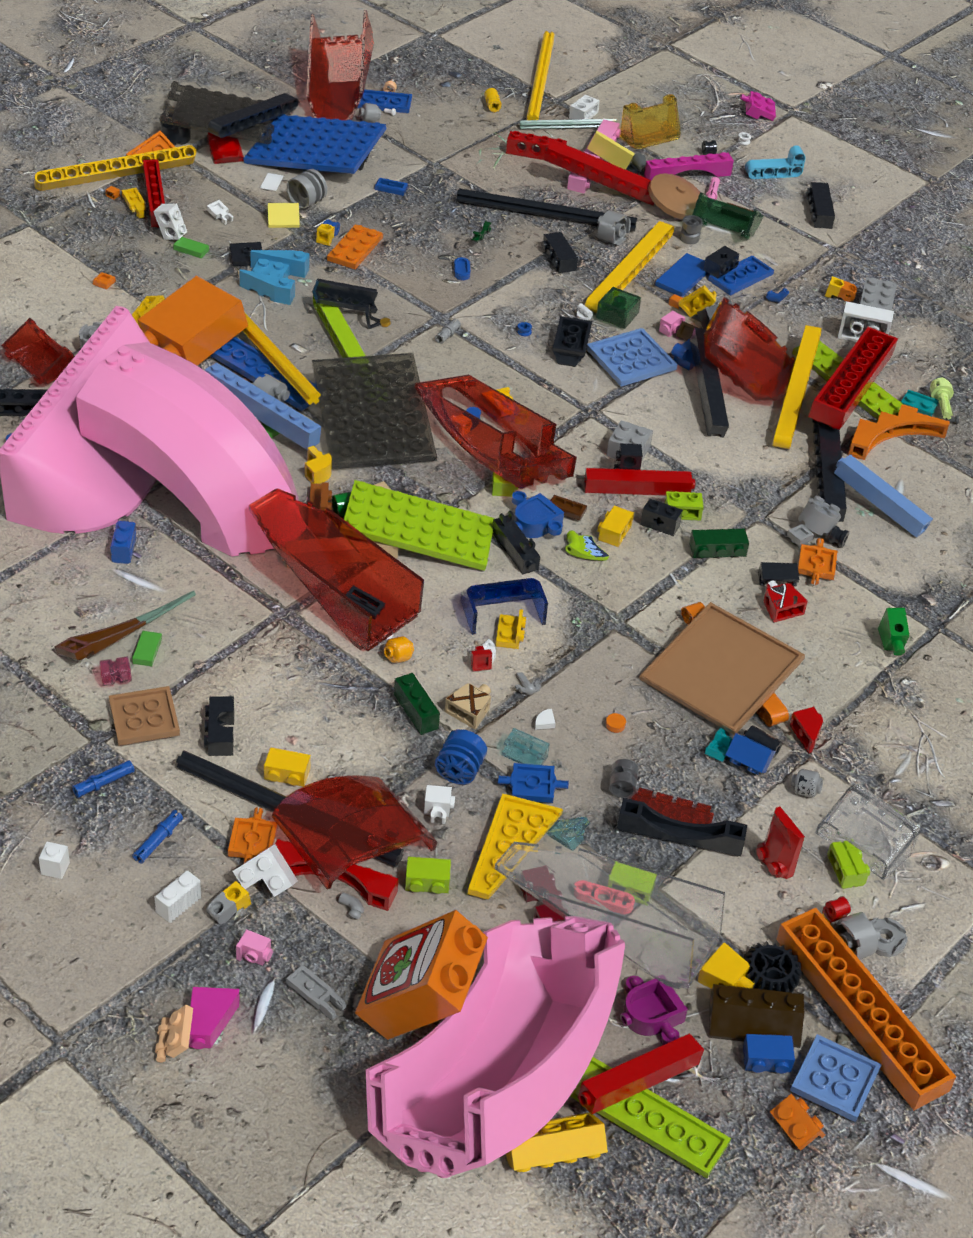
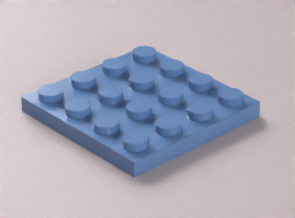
M643 328L587 345V351L621 387L677 370L678 364Z

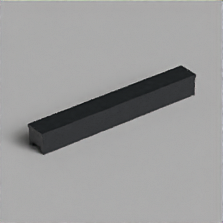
M694 328L690 343L707 435L711 436L712 433L720 434V437L724 438L729 428L711 330Z

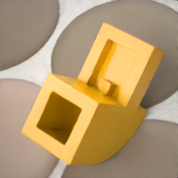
M313 445L307 448L305 477L311 483L321 484L331 477L332 457L330 453L323 455Z

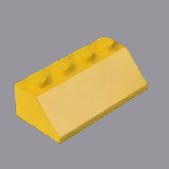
M589 1112L552 1119L530 1139L506 1153L508 1164L514 1171L527 1172L531 1170V1167L540 1166L548 1168L554 1166V1163L561 1161L573 1163L578 1160L577 1158H598L602 1153L608 1152L605 1126L600 1119Z

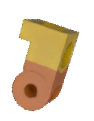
M832 276L825 296L831 298L834 295L842 298L844 301L852 302L855 299L857 287L852 283Z

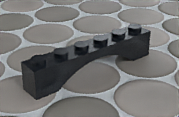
M623 798L617 830L741 857L748 825L728 820L710 824L682 822L658 813L644 802Z

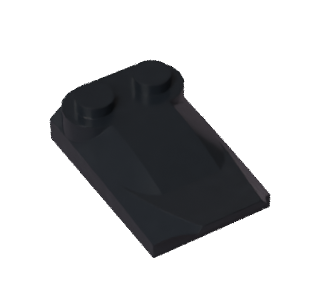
M560 316L552 350L559 365L576 367L581 359L585 357L592 321Z

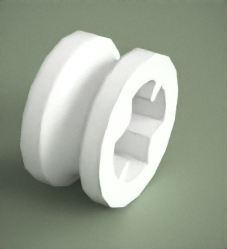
M746 132L739 133L737 142L741 145H749L751 135Z

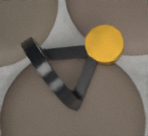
M366 305L365 314L369 329L379 325L388 327L391 324L389 318L378 319L373 317L370 305ZM370 319L376 321L377 323L371 325Z

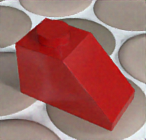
M814 706L793 712L790 721V727L808 754L813 752L823 724V717Z

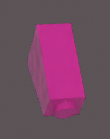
M193 987L190 1005L193 1008L189 1048H212L240 1005L239 989Z

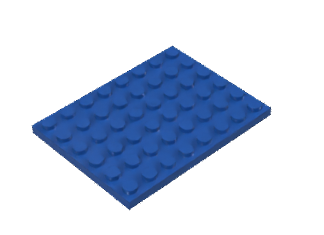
M284 114L274 119L246 154L244 163L355 174L386 131V124L312 118L311 116H287Z

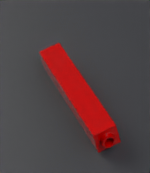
M586 468L584 487L585 493L666 496V491L691 492L692 489H695V479H692L690 471Z
M689 1033L583 1081L577 1098L580 1104L592 1115L699 1065L704 1048Z

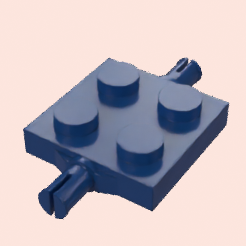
M521 763L513 764L511 776L498 775V784H509L512 789V796L546 803H553L556 788L568 789L569 780H556L554 774L555 766Z

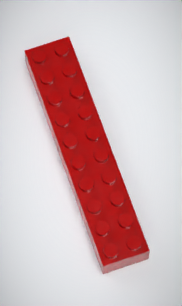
M867 327L814 399L808 417L840 430L892 357L898 338Z

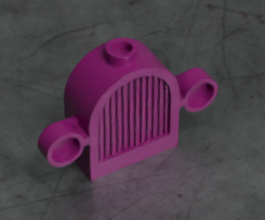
M662 975L646 983L639 976L628 977L625 984V990L628 995L624 1011L620 1014L623 1025L625 1027L628 1026L630 1030L643 1036H653L662 1033L660 1038L662 1045L680 1038L679 1032L673 1027L685 1022L688 1009L666 977Z

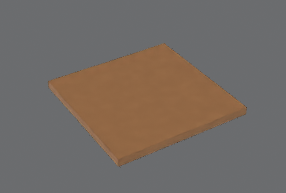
M710 602L640 674V680L735 735L805 659V654Z

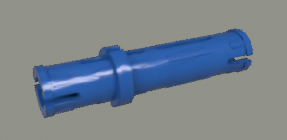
M127 760L98 775H91L87 780L73 785V793L79 798L91 791L96 792L100 790V787L133 773L135 770L130 760Z
M173 810L163 822L158 823L157 829L132 854L135 861L140 858L138 863L143 864L166 837L172 835V830L183 820L180 812L175 815L177 811Z

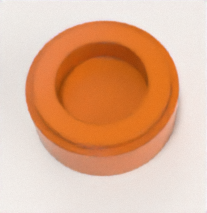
M618 713L608 715L606 728L614 733L622 732L626 726L625 717Z

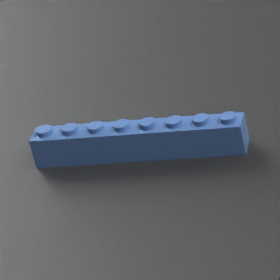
M218 363L205 369L207 373L221 382L239 398L259 421L306 450L308 447L316 446L320 443L321 426Z

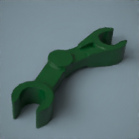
M485 221L483 230L481 232L474 231V238L471 241L478 243L480 240H483L485 234L491 231L490 225L492 223Z

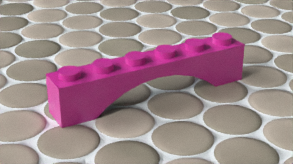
M726 152L653 159L646 161L644 177L652 180L658 174L667 173L675 175L687 170H704L713 173L717 177L731 176L734 160Z

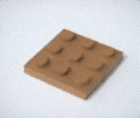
M169 686L109 696L118 746L180 736V729Z

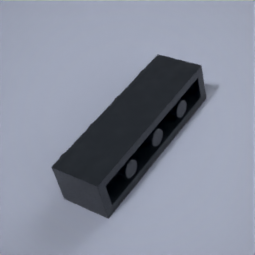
M811 182L810 188H807L806 196L809 197L808 205H810L811 221L814 222V228L832 229L835 213L829 184Z

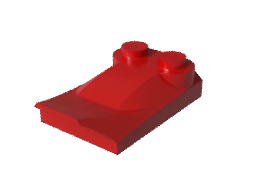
M208 132L207 142L215 164L244 161L237 132L223 138Z
M781 806L775 808L765 841L758 843L756 854L765 863L773 876L788 879L794 876L805 836Z

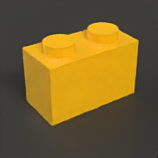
M614 505L610 512L607 511L604 522H600L598 526V540L619 547L632 526L634 512Z
M270 747L264 764V779L305 787L311 769V755Z

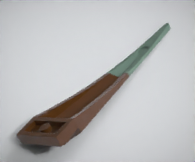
M191 591L155 610L125 622L70 637L54 646L57 654L75 660L89 659L192 598L196 593Z

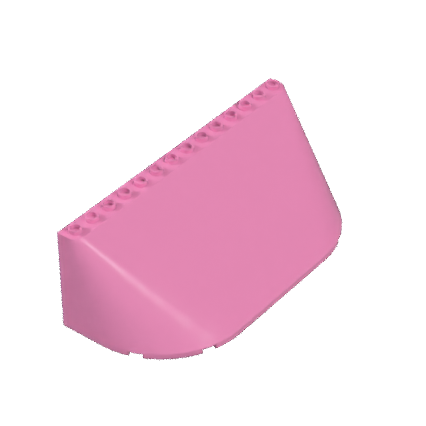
M115 306L0 448V477L7 521L64 534V531H75V534L100 530L116 524L118 519L123 516L127 517L136 510L157 481L155 477L126 457L80 435L76 396L97 365L122 345L149 342L128 309Z

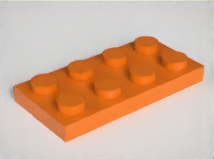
M355 224L327 255V261L356 270L382 240L383 233Z

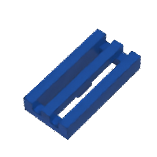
M379 178L375 184V190L404 196L408 189V183Z

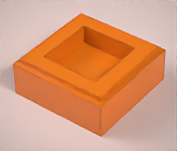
M103 272L93 279V285L106 290L116 282L114 276Z

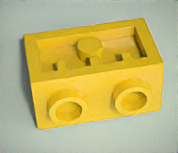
M703 285L679 300L678 305L689 317H692L695 314L697 315L698 311L712 306L716 302L717 293L715 291L710 292Z
M519 609V616L500 614L496 647L519 649V642L524 641L525 630H521V628H525L526 617H523V609Z

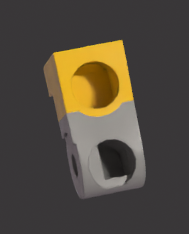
M235 881L208 905L207 913L219 924H223L241 908L246 909L251 905L249 892Z

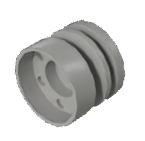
M308 169L288 181L287 193L292 203H299V208L305 209L326 197L327 184L318 171Z

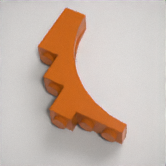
M903 404L898 416L881 411L877 423L860 419L848 456L851 454L855 458L865 460L868 453L875 446L885 440L898 436L929 435L945 438L950 421L917 413L918 408Z

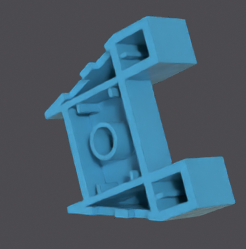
M251 250L250 257L253 270H239L240 287L249 291L253 289L262 297L264 295L270 297L271 301L291 305L295 297V280L288 279L289 275L306 277L309 271L310 253L295 250Z

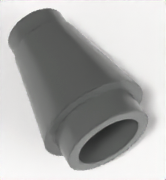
M636 153L632 159V164L639 169L641 175H644L646 158L643 154Z

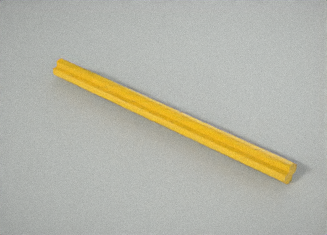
M545 31L543 34L526 120L539 119L555 34L552 31L550 33Z
M245 313L248 327L242 332L309 405L313 402L316 405L320 401L318 398L321 394Z

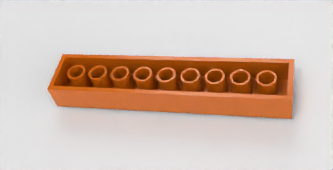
M816 907L780 924L776 940L781 946L784 945L785 950L792 949V955H798V962L801 963V970L873 1061L882 1064L880 1067L881 1071L913 1111L950 1092L956 1075Z

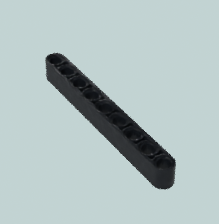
M283 93L212 119L208 124L207 130L223 138L292 112L297 108L299 100L287 93Z

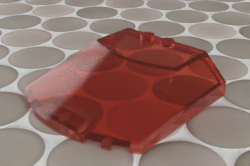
M724 297L704 333L705 357L718 367L724 376H728L735 386L742 388L755 401L780 400L787 392L796 359L794 356L789 357L786 353L787 347L785 345L781 347L776 341L778 337L759 319L748 311L742 312L739 310L740 305L736 303L731 305L728 303L729 299Z
M348 775L313 782L287 796L272 813L274 821L327 890L332 887L333 882L346 869L354 864L420 840L426 844L430 851L436 850L438 843L411 810L379 777Z

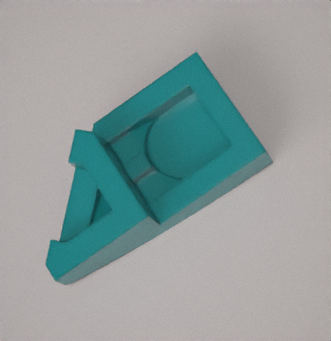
M723 728L716 732L714 740L707 746L705 751L706 755L721 762L727 758L725 754L733 740L732 737L726 736V730Z

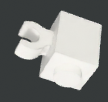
M427 785L424 815H430L431 823H434L435 817H441L442 824H445L446 817H449L450 808L454 809L455 796H451L452 787Z

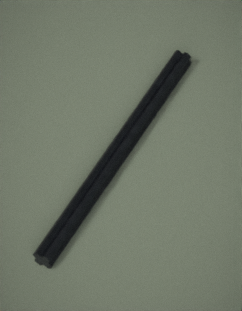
M461 188L457 191L456 202L598 225L599 217L605 214V212ZM629 217L631 221L630 231H635L637 218Z
M183 750L181 756L177 758V768L387 864L397 867L399 861L403 858L404 854L402 853L404 849L188 751Z

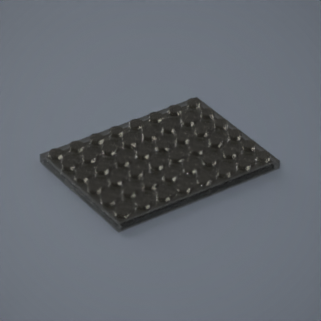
M414 353L312 360L316 389L321 394L318 399L320 400L319 405L328 452L332 457V470L437 461Z

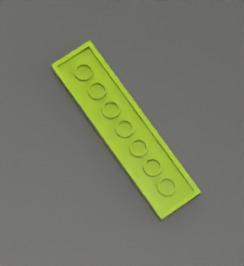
M819 340L812 370L828 381L844 359ZM800 346L793 348L792 354L797 357ZM873 382L858 405L878 420L881 411L898 416L902 403Z
M592 1057L585 1073L570 1097L579 1101L577 1096L581 1083L612 1068ZM649 1089L597 1112L705 1178H708L731 1141L730 1137Z

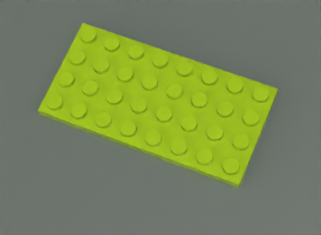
M354 480L341 532L485 571L493 533V519L495 518Z

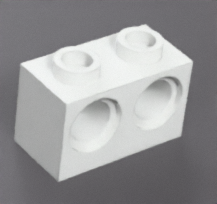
M584 95L570 106L569 119H591L598 113L600 100Z
M177 203L161 204L153 211L164 240H177L187 233Z

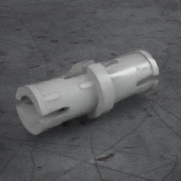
M453 319L448 325H445L442 331L435 336L436 342L443 344L447 338L452 337L454 332L461 327L460 321Z

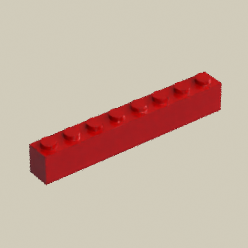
M551 140L544 156V161L654 206V202L648 192L650 179L556 140Z

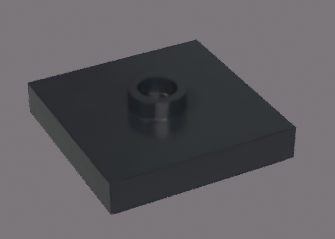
M261 242L230 243L229 248L233 266H251L250 251L262 250Z

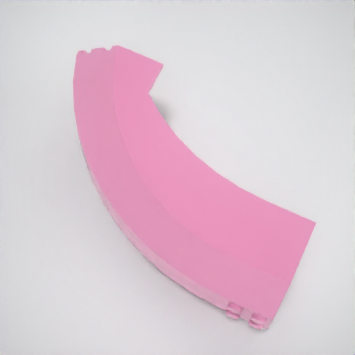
M149 342L122 345L97 365L76 396L80 435L126 457L168 488L199 520L203 543L231 557L239 556V553L243 552L258 554L265 553V550L276 549V551L284 550V542L295 541L306 530L292 476L278 448L253 413L221 382L192 362Z
M565 916V921L552 922L551 917L533 919V923L521 924L520 920H510L484 931L483 933L488 937L484 947V964L469 988L461 1012L446 1017L432 1032L415 1045L366 1069L368 1131L407 1166L416 1168L420 1172L436 1174L440 1178H448L485 1166L534 1136L552 1119L576 1088L599 1045L608 1022L619 983L625 950V942L620 940V935L617 930H614L612 923L577 916Z

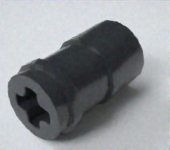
M754 725L748 731H744L745 737L776 751L773 758L777 756L782 747V742L778 738L766 734L765 731Z

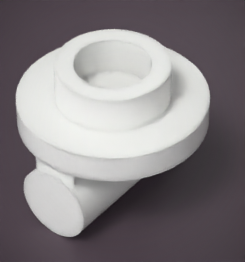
M580 303L576 314L577 317L583 320H590L593 316L592 311Z

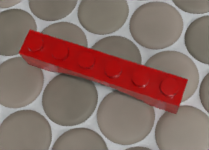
M277 839L275 845L295 876L312 874L335 878L354 888L368 905L389 911L398 892L399 878L353 864L350 861L335 858L329 854H323L310 848L295 845L289 841Z

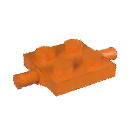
M820 538L816 540V545L801 544L799 574L812 576L811 583L813 585L814 582L815 585L819 584V578L834 580L838 551L823 547L824 540L822 538L821 542Z
M258 807L254 809V815L251 818L235 817L228 856L244 858V864L273 846L278 822L262 819L263 809L260 807L259 812Z

